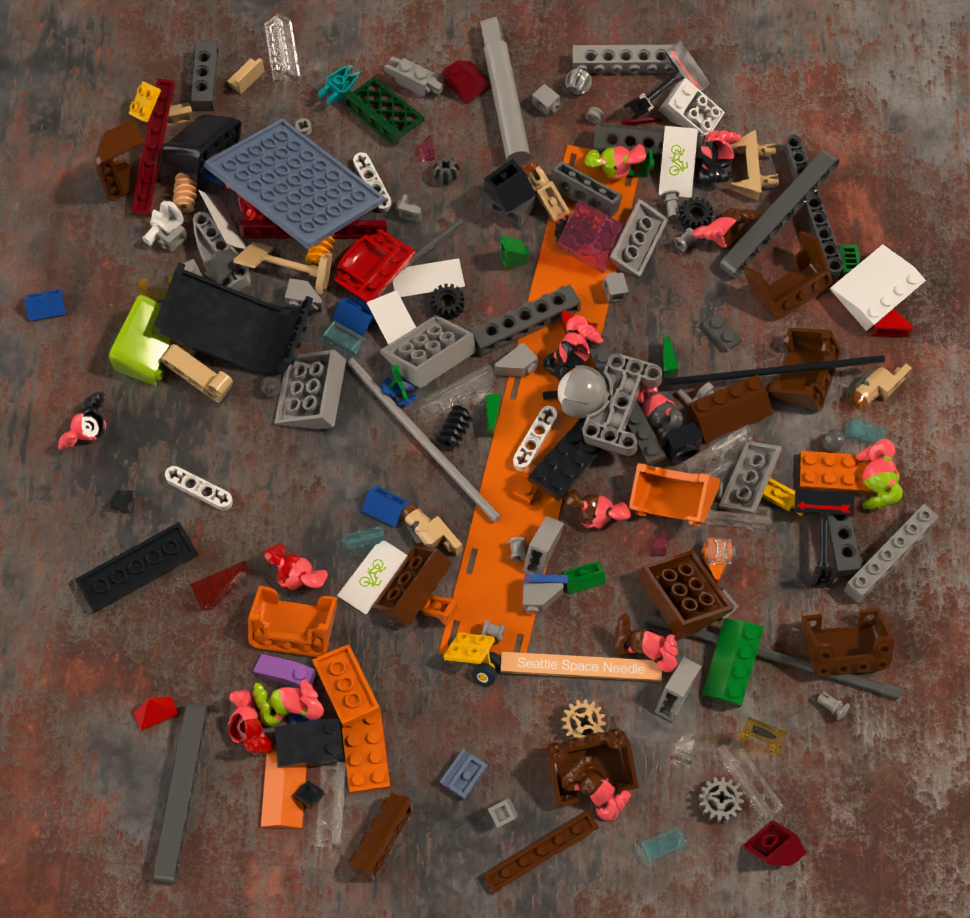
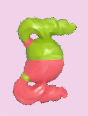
M638 144L631 151L623 146L610 147L604 150L601 155H599L597 149H591L586 155L584 163L590 168L601 166L608 178L620 180L628 175L632 164H639L646 159V152L641 144Z
M888 439L878 440L874 445H870L856 455L859 461L872 460L863 472V480L871 491L878 493L877 496L871 497L863 503L862 507L864 509H881L887 507L888 504L898 502L902 498L903 490L898 484L900 479L899 472L892 461L895 454V446Z
M307 679L301 681V690L300 688L292 687L280 688L272 692L271 698H268V694L261 684L255 683L253 686L255 689L253 696L255 697L256 707L259 709L260 720L266 726H274L284 716L292 713L301 714L310 720H318L323 715L324 708L317 700L318 694L312 685L308 683Z

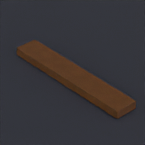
M586 811L483 874L482 877L491 892L495 894L598 831L599 826L590 812Z

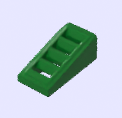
M857 245L838 246L844 265L841 279L854 269L847 267H856L860 264ZM844 250H853V252H844Z
M665 336L663 341V379L677 377L679 370L669 336Z
M501 394L485 396L489 437H493L501 404Z

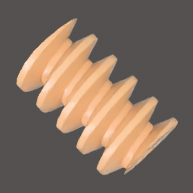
M182 172L175 176L173 203L177 205L181 213H190L195 210L193 206L196 204L195 193L197 192L196 187L198 183Z

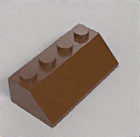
M759 375L689 403L688 414L692 422L703 433L702 440L704 444L773 416L767 390Z
M415 545L372 605V608L397 624L409 626L414 621L418 611L425 605L427 598L437 588L441 578L446 575L452 563L436 548Z
M391 793L388 798H384L380 805L382 810L378 816L375 815L370 823V831L368 834L364 833L359 842L361 846L358 852L354 851L349 859L351 871L371 882L374 881L414 810L412 799L409 797Z

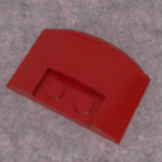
M377 229L376 234L364 235L346 251L338 264L337 277L334 279L337 284L365 302L382 296L381 293L402 269H406L415 254V250L382 229Z

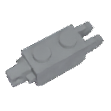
M391 57L389 60L390 64L396 68L387 64L383 68L387 74L395 77L398 85L421 96H425L427 92L440 95L443 91V84L437 81L434 77V72L405 58L400 60L396 57Z

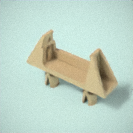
M756 130L743 136L738 142L730 145L733 153L746 154L749 179L741 180L740 182H731V190L761 202V188L763 186H779L778 174L767 176L760 174L759 157L761 155H776L775 143L759 145L757 143Z

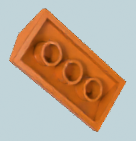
M273 746L270 753L266 754L261 828L302 829L304 804L295 799V794L306 783L307 767L277 768L276 746Z

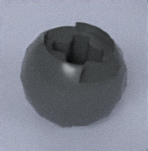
M837 429L830 430L822 442L823 447L831 453L839 452L846 440L844 433Z

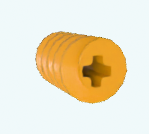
M334 234L308 249L305 261L309 266H319V260L325 252L331 254L330 251L333 250L332 245L335 243L333 239Z

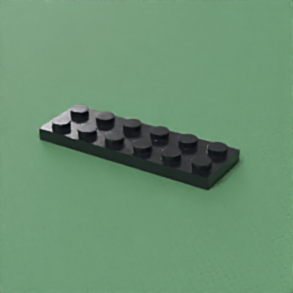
M586 418L579 419L528 475L527 481L557 501L567 493L605 450L584 441L582 429ZM589 431L587 433V435L590 436L596 434L595 431ZM609 436V437H607L605 440H607V441H612V440H614L615 438L612 437V436Z
M178 522L77 577L75 581L93 613H96L199 555L182 525Z

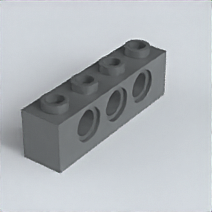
M196 42V48L192 50L194 63L191 64L193 78H190L192 93L188 95L189 104H192L193 111H215L219 62L218 43Z
M563 161L552 169L549 181L553 182L559 193L607 220H610L618 212L622 194Z
M828 515V544L833 567H836L835 578L854 576L864 566L863 558L859 557L858 550H860L859 539L855 538L854 534L856 532L855 521L851 519V516H839L843 518V521H838L835 518L837 515ZM843 534L847 537V539H842L839 537V535ZM847 552L851 557H845L842 553Z

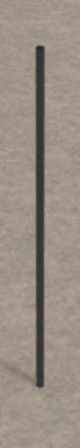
M879 355L662 379V383L658 387L747 378L755 375L765 376L885 363V356ZM558 390L543 392V400L558 398Z

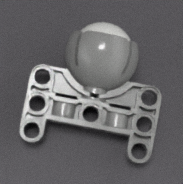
M617 353L609 357L604 375H601L592 367L576 365L572 371L563 376L558 385V398L562 405V412L573 418H586L582 429L583 438L586 443L622 455L631 456L637 451V439L634 434L625 431L641 385L652 388L658 387L662 383V370L656 364ZM615 363L621 364L620 367H613L612 365ZM634 368L639 369L637 373L631 372ZM651 374L658 375L656 378L649 377ZM621 402L627 403L624 407L618 406ZM589 431H595V432H596L595 435H592V436L587 435V433H588ZM609 436H612V437L615 438V439L612 440V441H607V440H605V439H606L607 437H609ZM632 442L633 445L630 447L624 446V443Z

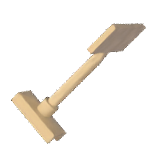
M252 242L233 262L255 268L262 261L309 273L310 276L317 277L315 291L318 294H322L323 289L328 287L333 254L325 252L319 260V266H308L270 256L269 254L273 251L274 247Z

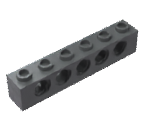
M596 123L594 148L604 151L610 147L623 146L631 151L638 144L644 146L646 153L652 150V156H661L663 152L661 143L664 141L665 129ZM698 132L695 160L702 157L701 146L704 140V133ZM615 135L617 136L618 140L616 142H610L608 140V136ZM632 136L636 141L633 144H628L625 139ZM646 138H651L654 143L647 146L643 141Z
M571 285L559 287L551 294H544L539 299L533 302L529 301L516 310L511 309L503 316L494 317L483 325L475 326L471 333L474 336L476 349L480 356H484L561 320L562 311L570 314L579 312L581 301ZM506 325H511L512 327H511V328H506L505 326H506Z

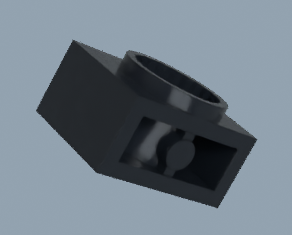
M694 422L666 433L663 450L671 465L685 462L699 454L703 433L699 427H696Z

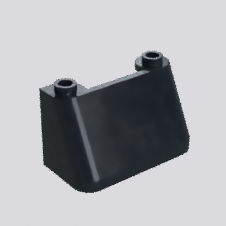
M198 116L194 122L162 146L161 161L197 181L202 176L200 169L210 156L225 144L231 147L240 142L242 122L235 117Z

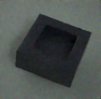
M307 781L295 794V799L312 809L325 794L324 790Z

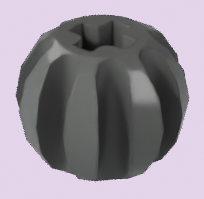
M442 157L439 158V161L435 162L433 174L440 183L444 184L447 182L450 184L458 178L460 168L453 158Z

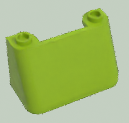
M140 294L135 300L110 350L109 360L115 371L156 386L158 380L160 381L164 375L160 358L168 350L172 342L151 334L162 304Z

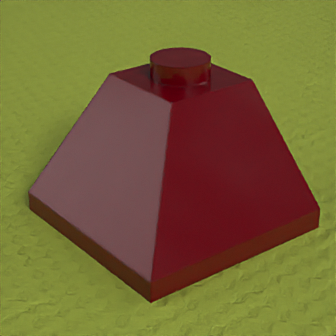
M456 60L443 70L444 83L466 105L491 87L490 80L471 61Z
M774 820L743 845L745 850L768 865L792 866L807 853L799 837Z

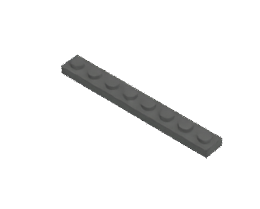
M586 339L589 346V355L598 372L604 375L608 359L612 354L605 341L601 344H596ZM617 363L612 365L613 367H618ZM636 401L627 427L630 433L635 435L637 446L647 465L650 466L666 459V455ZM621 402L618 404V406L624 407L627 405V403Z

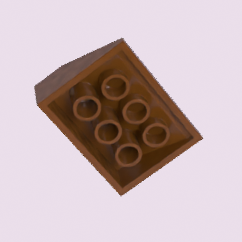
M693 550L642 566L638 582L678 640L696 634L734 609Z

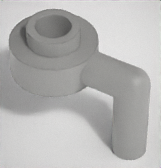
M710 382L706 383L699 389L693 399L682 389L676 395L689 407V403L715 393V387Z

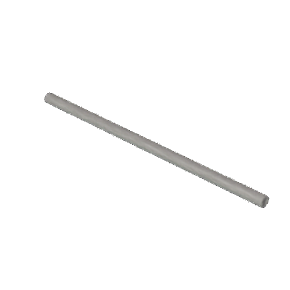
M354 358L349 359L347 362L349 368L493 522L499 520L501 516L401 408L388 395L382 392V388Z

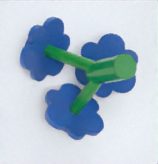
M393 365L391 369L394 380L386 378L381 383L382 392L392 397H396L397 394L402 392L404 397L397 401V404L409 406L417 398V395L407 396L406 392L414 390L416 386L408 382L401 375L398 365Z

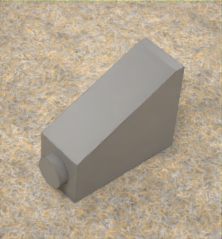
M548 516L545 517L529 544L522 572L526 574L544 573L561 537L564 526L563 522Z
M683 657L665 686L654 713L673 722L695 683L702 666Z

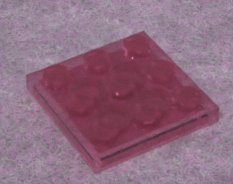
M578 200L555 247L603 274L608 268L611 261L609 257L622 233L624 225L583 201Z

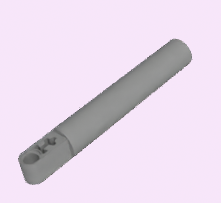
M495 16L480 21L485 43L484 53L506 161L514 159L520 165L530 159V151L507 43L504 42L499 18Z

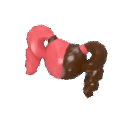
M730 208L724 211L721 218L716 219L711 224L696 228L692 236L699 239L706 238L709 241L713 240L722 248L731 247L738 240L739 224L752 222L759 216L753 210Z
M571 489L566 493V504L572 508L579 509V518L585 528L592 530L596 528L601 529L611 518L621 521L627 520L631 516L625 502H620L613 506L612 502L605 496L588 494L582 498L576 489Z
M627 613L621 615V618L618 619V626L615 627L616 637L613 648L616 653L621 656L632 653L645 654L657 664L660 670L666 673L673 672L677 668L675 656L678 654L675 636L670 634L666 637L665 641L664 635L659 636L653 630L635 629L631 631L629 615Z
M592 756L581 757L578 762L574 761L570 765V769L561 775V786L565 790L580 791L588 795L594 803L596 814L601 819L606 821L615 820L619 815V811L623 810L625 804L628 803V798L631 797L630 792L624 790L618 795H613L615 788L608 782V778L603 779V774L598 769L589 767L593 762Z

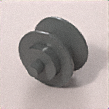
M268 376L262 380L261 389L268 396H276L280 393L282 385L277 378Z

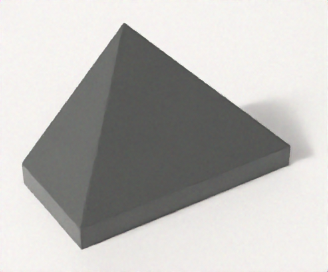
M232 249L215 251L205 271V275L212 281L221 284L240 266V264L233 263L238 254Z

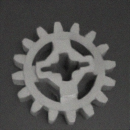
M715 777L713 783L706 782L707 788H701L700 791L703 794H700L698 799L703 802L699 804V808H705L703 815L709 813V820L716 817L717 823H720L721 819L724 818L727 823L729 822V816L735 819L737 816L735 812H741L742 808L740 806L743 805L744 800L739 798L743 796V792H737L739 785L732 786V779L727 783L725 782V777H722L721 781H718ZM718 788L716 792H710L711 790ZM719 797H723V803H719ZM734 806L731 810L724 812L727 807L731 808Z

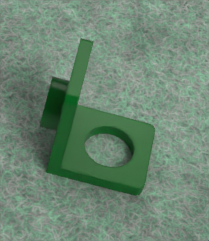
M652 150L648 151L643 162L637 164L640 166V171L634 172L630 168L627 176H648L650 170L654 168Z

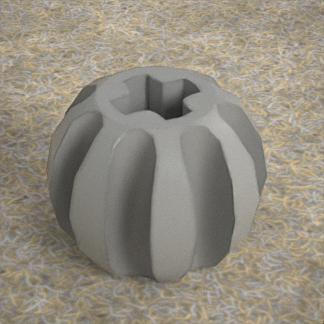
M579 68L571 70L565 80L567 89L577 95H583L588 92L592 84L591 75Z

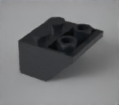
M511 159L484 178V191L506 215L535 196V191L527 175L514 159Z

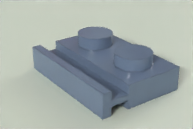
M463 749L440 780V784L465 800L488 768V765Z

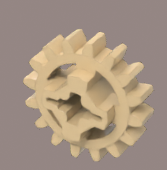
M584 699L583 704L576 700V706L570 703L568 705L570 711H563L567 715L561 718V721L566 722V725L562 726V729L568 730L566 736L572 735L579 739L587 737V735H581L586 729L593 731L592 733L604 732L600 727L606 725V722L601 721L605 714H599L601 707L594 708V701L589 705L587 699ZM586 708L581 714L574 712L576 709ZM593 713H594L595 716H596L597 724H596L595 722H593V719H592V714H593ZM586 717V722L589 725L581 726V721L578 718ZM570 719H571L572 721H574V724H575V729H574V730H573L572 727H571Z

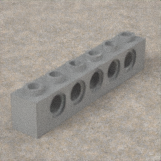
M573 45L572 68L583 69L588 73L653 74L677 72L665 54L674 45Z
M923 504L849 580L844 592L860 604L935 526L939 516Z

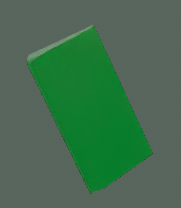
M599 561L562 571V575L568 576V583L565 585L569 594L606 583L605 572Z

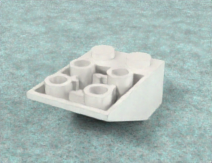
M686 78L675 84L658 110L671 122L681 127L698 129L700 133H704V138L709 132L714 130L725 113Z

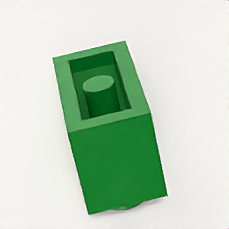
M507 236L500 237V256L506 270L526 265L527 257L530 254L528 247L523 245L522 240Z

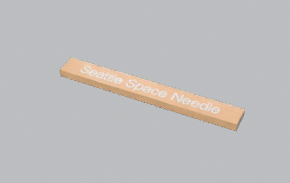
M502 652L500 673L650 682L662 681V670L653 660Z

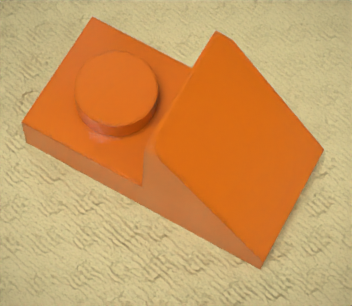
M530 464L522 471V479L513 493V497L528 504L532 503L539 490L538 487L527 481L528 475L536 468L533 464Z
M430 594L420 611L424 615L438 618L447 626L457 610V601Z

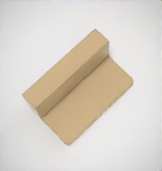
M250 58L227 81L228 85L242 94L265 72L263 60L258 58L254 61Z
M189 102L171 106L167 127L194 122Z

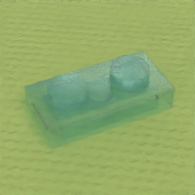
M333 321L324 333L325 339L355 356L366 342L364 337L336 321Z
M851 417L844 435L847 438L867 445H874L878 440L885 438L887 429Z
M383 526L344 534L348 549H358L367 544L376 545L386 540Z
M679 826L641 843L649 863L688 846Z

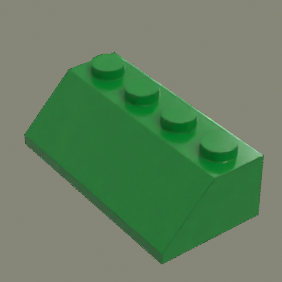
M724 618L702 696L738 707L742 706L764 626L747 621Z

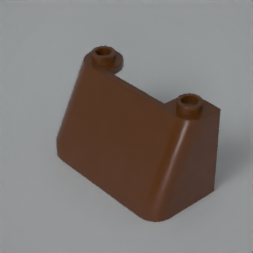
M788 328L787 334L783 339V343L788 350L784 366L840 359V346L831 330ZM836 368L783 373L780 375L779 380L772 379L768 383L767 392L772 398L810 410L822 411Z

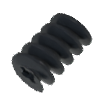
M460 405L452 406V411L449 412V417L445 420V424L442 426V430L437 437L439 443L447 447H460L458 441H463L462 435L467 433L464 428L468 429L470 427L468 422L473 420L466 408Z

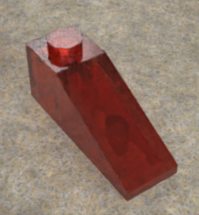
M246 561L190 584L201 611L211 610L223 601L249 571Z

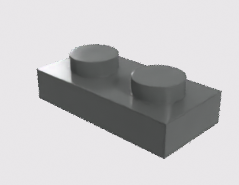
M719 313L703 323L705 329L726 353L742 341L740 336Z

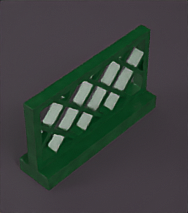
M375 77L353 92L349 90L344 94L343 106L393 147L399 143L400 138L421 124L425 118ZM375 84L379 90H369V87ZM359 94L367 95V99H360L357 96ZM369 95H379V100H371ZM381 95L391 97L392 101L381 100ZM369 104L379 105V110L372 109ZM382 105H390L392 110H382ZM394 106H402L404 111L394 110ZM382 115H392V120H385ZM394 115L404 116V120H394ZM407 116H414L416 120L407 121ZM394 125H404L405 128L399 131Z

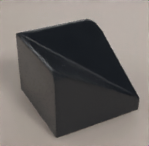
M117 490L109 503L111 509L130 513L136 494L132 490Z

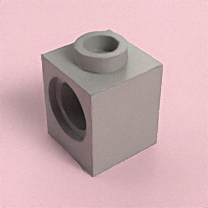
M544 84L532 94V105L548 117L559 109L560 96Z
M612 272L605 275L603 287L608 303L626 301L629 291L624 274Z
M509 797L488 808L497 828L518 817Z

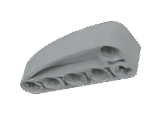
M197 212L194 215L195 238L205 269H207L215 251L225 248L224 250L232 249L236 252L232 245L225 242L219 228L206 212ZM240 265L221 284H229L227 287L237 291L248 286L251 282L248 266Z

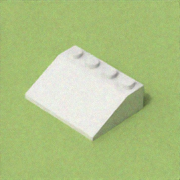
M882 244L834 284L830 290L867 331L926 280L914 266Z

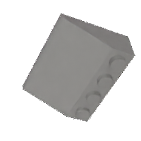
M435 315L381 349L380 353L392 366H399L401 375L408 382L421 388L474 354L476 346L473 333Z
M335 350L297 355L294 365H289L288 369L284 372L274 424L309 429L334 428L346 359Z

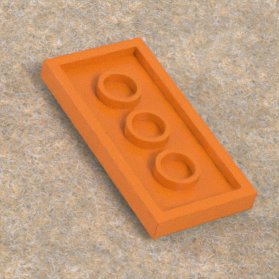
M801 451L799 489L877 494L871 491L863 480V472L872 460L859 461L856 458V454Z
M349 644L312 659L313 665L343 728L381 711Z
M381 711L344 728L342 726L349 793L355 794L390 789Z

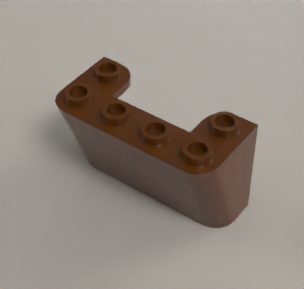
M880 608L860 610L858 626L821 629L822 614L802 616L801 629L812 670L816 676L825 677L881 671L888 668L891 664L895 638ZM868 615H875L871 621L864 620ZM816 621V624L811 627L809 622Z
M612 728L601 734L591 733L587 737L580 739L573 737L563 743L552 742L544 749L558 807L577 803L578 798L576 795L582 794L580 791L565 790L560 783L561 775L570 769V765L574 761L578 762L581 757L592 756L593 762L589 767L598 769L603 774V779L608 778V782L615 786L619 793L624 790L628 791L639 788L631 744L626 734L619 730V728Z

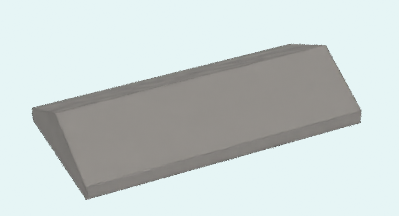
M638 199L609 257L610 260L620 271L639 278L668 218L641 199Z
M746 441L719 507L740 516L755 514L782 447Z

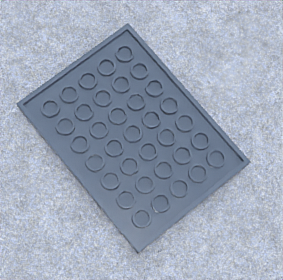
M283 118L204 162V167L307 249H310L385 201V197Z

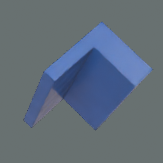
M62 288L25 295L24 302L29 321L66 314Z
M349 297L339 300L332 318L333 321L361 337L365 336L369 324L376 321L370 309Z
M375 486L368 491L362 512L396 528L401 514L408 508L410 502Z

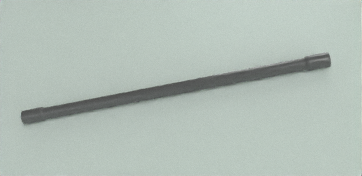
M648 612L645 624L671 630L662 616ZM701 630L691 635V637L717 644L719 634ZM758 648L756 654L758 657L813 673L811 662L766 648ZM853 674L825 676L878 692L881 695L894 699H899L901 693L900 687L876 682Z

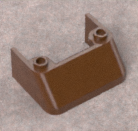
M133 119L111 130H106L100 139L94 166L103 193L108 201L118 200L135 191L141 159L129 165L126 160H113L146 143L145 138Z
M803 231L799 232V236L804 249L795 256L797 268L770 286L763 278L762 273L746 266L743 268L752 294L771 316L778 319L785 317L821 294L832 284V275L819 238Z

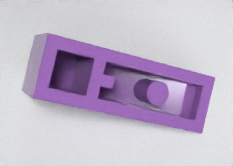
M261 654L253 670L255 674L288 687L300 688V690L302 680L307 679L308 683L313 685L316 679L315 669L295 661Z

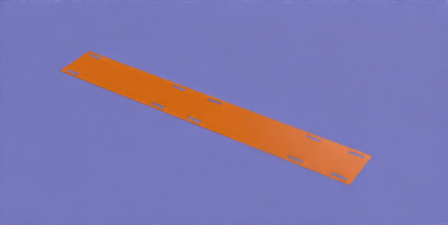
M567 145L564 163L569 165L571 154H576L573 168L623 195L618 212L608 220L621 225V230L607 258L590 252V247L587 248L585 246L583 251L578 248L576 253H574L573 249L567 251L566 246L560 248V243H556L555 229L556 224H559V220L553 222L549 215L528 302H533L544 294H551L559 287L571 285L581 301L580 311L572 315L583 316L588 322L597 324L596 331L602 335L609 305L603 281L605 275L617 271V267L609 257L630 216L639 177L632 176L630 186H625L627 176L620 180H612L607 177L601 166L590 168L585 165L586 155L591 149ZM632 164L633 166H635L634 172H639L640 166L637 164ZM559 193L570 211L567 214L570 218H572L573 214L576 215V218L582 215L583 220L588 218V224H593V229L595 230L594 241L605 218ZM561 320L517 341L516 347L524 343L538 357V366L533 373H528L521 377L515 400L510 399L515 377H508L479 491L501 517L496 522H493L476 504L452 598L457 601V610L448 625L445 626L438 654L444 655L449 648L448 642L454 620L460 621L457 634L481 635L486 620H490V623L499 626L506 625L502 641L497 642V639H495L489 652H494L500 657L502 652H514L517 636L521 634L524 636L520 653H527L536 614H529L523 611L524 576L527 575L522 572L525 560L519 562L511 561L510 556L512 552L511 546L508 545V540L514 537H524L525 553H527L529 544L545 517L548 516L558 520L563 497L557 501L541 489L538 490L531 504L513 497V493L522 479V471L515 469L513 458L543 407H554L557 411V420L532 462L535 466L547 456L579 420V418L570 417L562 412L559 398L543 400V392L557 391L560 383L555 375L545 370L543 362L547 355L557 350L566 336ZM589 355L583 365L594 368V363ZM555 359V363L559 364V360ZM568 368L567 370L570 372L574 368ZM552 413L545 414V423L549 416L552 417ZM537 427L534 431L536 434L541 435L545 432V429ZM529 442L525 447L528 450H533L536 448V444ZM524 453L523 459H522V460H519V464H520V465H521L522 463H525V457H526V454H525V453ZM472 548L478 549L472 574L466 573Z

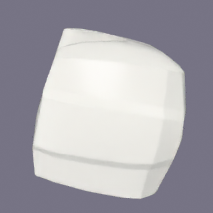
M163 201L160 204L159 212L153 210L150 221L152 228L142 237L145 243L151 246L158 238L157 233L159 231L167 236L171 230L183 224L184 218L177 205L170 201Z

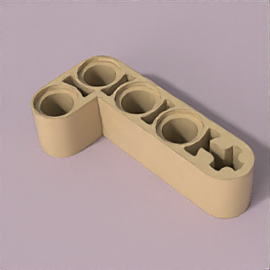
M172 344L160 358L165 366L218 403L221 402L232 387L233 380L230 376L222 371L216 374L175 344Z

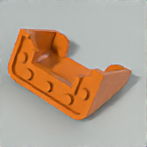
M638 463L628 509L634 510L635 515L646 517L648 513L687 520L689 525L700 526V523H705L718 492L721 479L706 474H691L659 467H649L647 464Z
M259 586L248 617V641L250 645L258 649L319 657L326 654L337 607V597L322 596L318 599L317 606L280 601L276 590L270 587Z

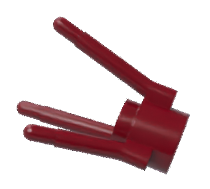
M663 118L622 119V125L636 126L639 123L661 121ZM646 138L644 140L649 143H654L653 140L650 138Z

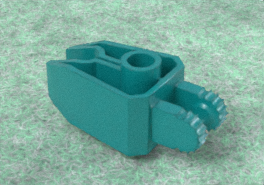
M352 65L340 68L327 76L325 85L319 91L318 97L323 98L326 94L330 95L326 100L328 105L335 101L343 102L344 94L354 89L360 72L358 71L350 75L353 70Z

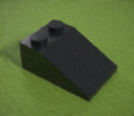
M319 719L275 727L277 768L339 765L343 759L340 719Z

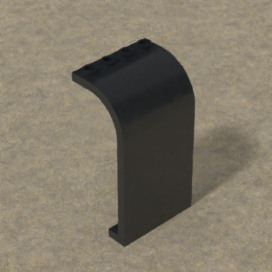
M178 262L151 334L255 374L280 375L288 369L289 365H294L297 357L294 353L296 348L299 349L303 338H300V336L307 329L309 322L306 319L313 312L314 306L311 304L314 298L306 296L302 304L296 307L272 305L184 270L185 264Z

